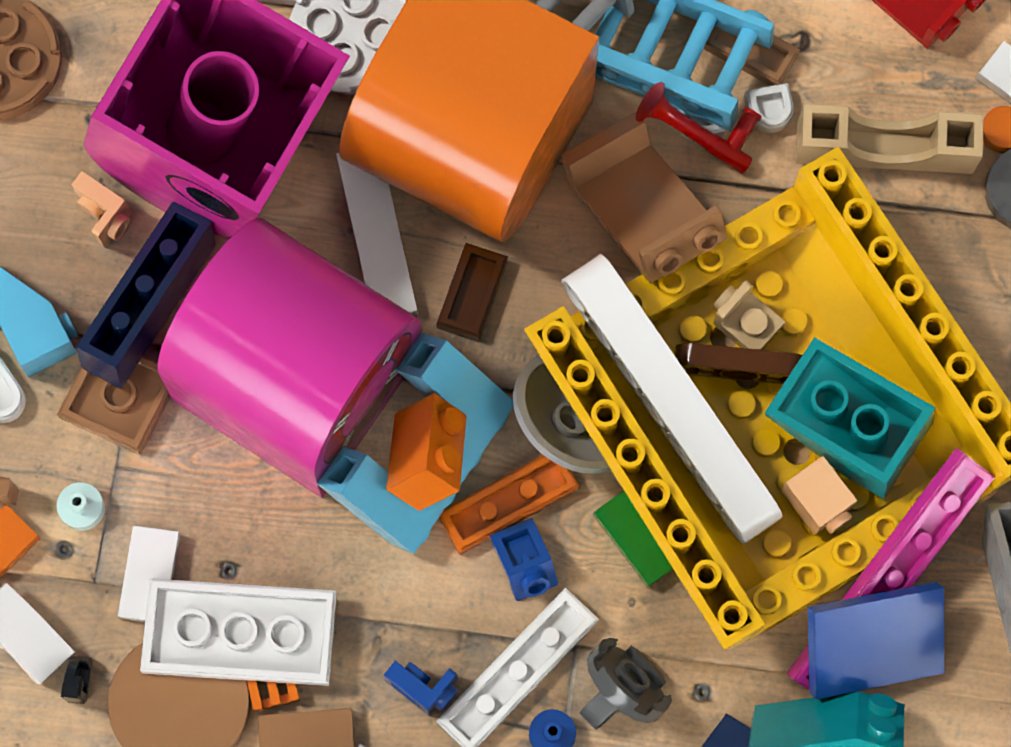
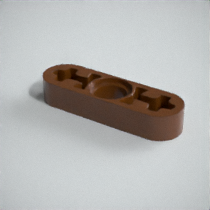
M683 343L675 347V357L688 375L784 384L802 357L801 354L697 343Z

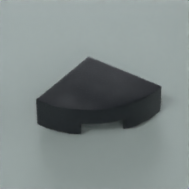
M73 656L68 663L61 691V697L68 703L84 704L87 702L93 662L89 657Z

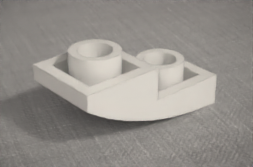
M4 583L0 587V648L5 649L36 684H41L74 651L10 585Z

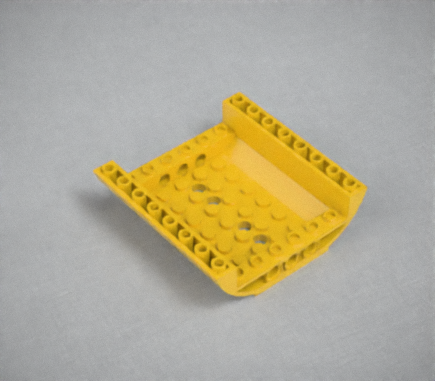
M839 146L800 168L793 187L725 226L727 239L719 243L713 250L700 254L680 266L674 273L665 275L651 284L642 274L625 284L674 356L675 347L678 344L697 343L712 345L710 336L713 332L719 330L713 324L715 314L718 311L714 307L715 302L729 286L732 285L735 289H738L747 280L753 286L751 293L785 321L784 327L763 350L803 355L815 337L936 407L932 426L885 499L845 477L833 468L857 499L853 508L848 511L853 518L834 533L830 534L825 528L814 536L781 492L788 480L820 458L806 447L808 460L805 463L795 465L786 460L783 453L784 447L791 442H801L765 415V411L783 384L759 382L756 387L746 389L739 386L736 380L688 375L767 488L782 513L780 520L747 543L742 544L727 527L579 311L570 316L565 307L562 306L524 328V332L724 650L751 640L789 618H793L806 610L808 606L816 604L857 579L956 448L995 476L976 503L1011 480L1010 401Z

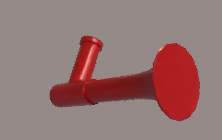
M662 81L656 83L646 93L635 115L637 122H642L646 118L661 120L704 147L708 153L740 174L746 172L752 163V157L741 151L756 123L761 120L762 116L748 107H744L742 116L726 141L672 106L665 97V84Z

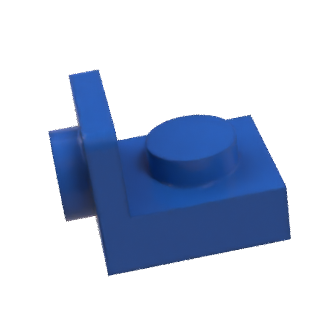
M533 518L490 535L492 545L509 580L516 601L539 596L548 589L558 585L552 559Z
M395 660L383 675L389 685L428 716L435 707L442 712L459 691L454 686L458 679L457 673L451 668L446 671L433 689L427 686L431 678L411 662L404 668Z

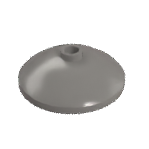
M537 355L520 372L513 391L514 411L523 433L541 454L566 469L589 474L610 471L611 469L543 360Z

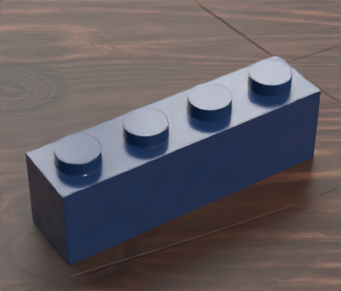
M175 202L171 203L76 346L82 369L120 389L123 388L215 247L216 243L211 220Z

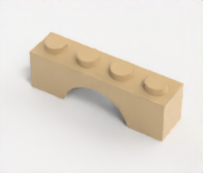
M804 103L797 121L796 164H808L839 146L852 167L973 174L983 157V114L938 111L931 116L917 120L881 121L860 116L853 112L849 106Z

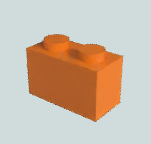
M435 393L395 413L386 490L418 511L459 492L467 415Z

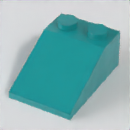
M814 337L765 411V415L819 457L824 456L827 462L845 477L885 499L932 426L936 407Z
M858 691L821 699L813 697L755 705L748 747H904L905 704L896 702L885 694L875 693L870 695Z

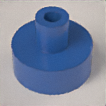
M545 710L539 713L531 722L529 741L532 747H572L575 742V725L572 719L562 711ZM553 729L557 734L552 736L548 731Z

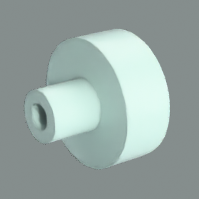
M77 482L62 490L57 499V512L61 520L71 529L86 531L97 526L103 519L105 502L94 486L84 482Z

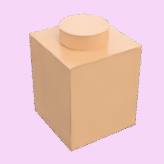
M824 456L788 480L781 491L814 536L825 528L832 534L853 518L848 511L853 508L857 499Z

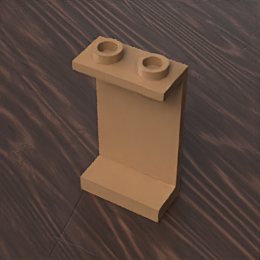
M636 112L561 154V159L568 183L651 284L665 275L674 273L680 266L700 254L713 250L719 243L727 239V234L720 208L717 205L708 210L704 208L650 143L646 122H637L635 120Z

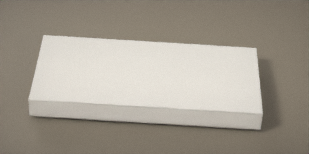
M150 578L140 672L142 674L329 686L337 592L334 590Z

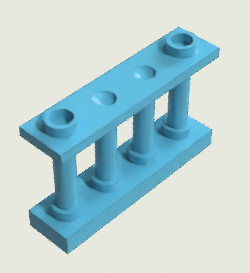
M645 0L657 6L635 52L625 55L613 50L610 46L624 16L622 12L611 6L605 13L595 35L599 36L595 78L643 97L656 83L662 81L665 84V97L677 110H682L685 114L731 131L738 118V99L733 97L731 91L754 43L768 49L771 48L774 37V23L757 11L746 10L744 12L716 0ZM673 12L696 20L697 23L675 68L666 71L653 66L650 59ZM714 26H717L722 31L737 36V40L716 84L706 87L694 82L690 76Z

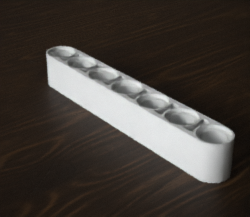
M599 254L563 278L562 285L569 298L733 535L742 544H745L780 520L782 513L779 506L611 263L602 254Z

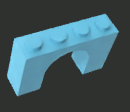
M421 333L396 371L424 396L428 397L435 393L467 415L461 485L471 469L481 460L483 451L496 432L505 425L507 416L514 407L513 400L447 340ZM343 446L317 485L389 544L414 554L418 547L427 540L431 528L445 507L454 500L456 493L418 511L386 490L388 472L367 454Z

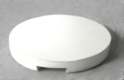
M294 0L296 3L289 20L350 55L331 88V93L342 95L356 94L371 60L407 0Z

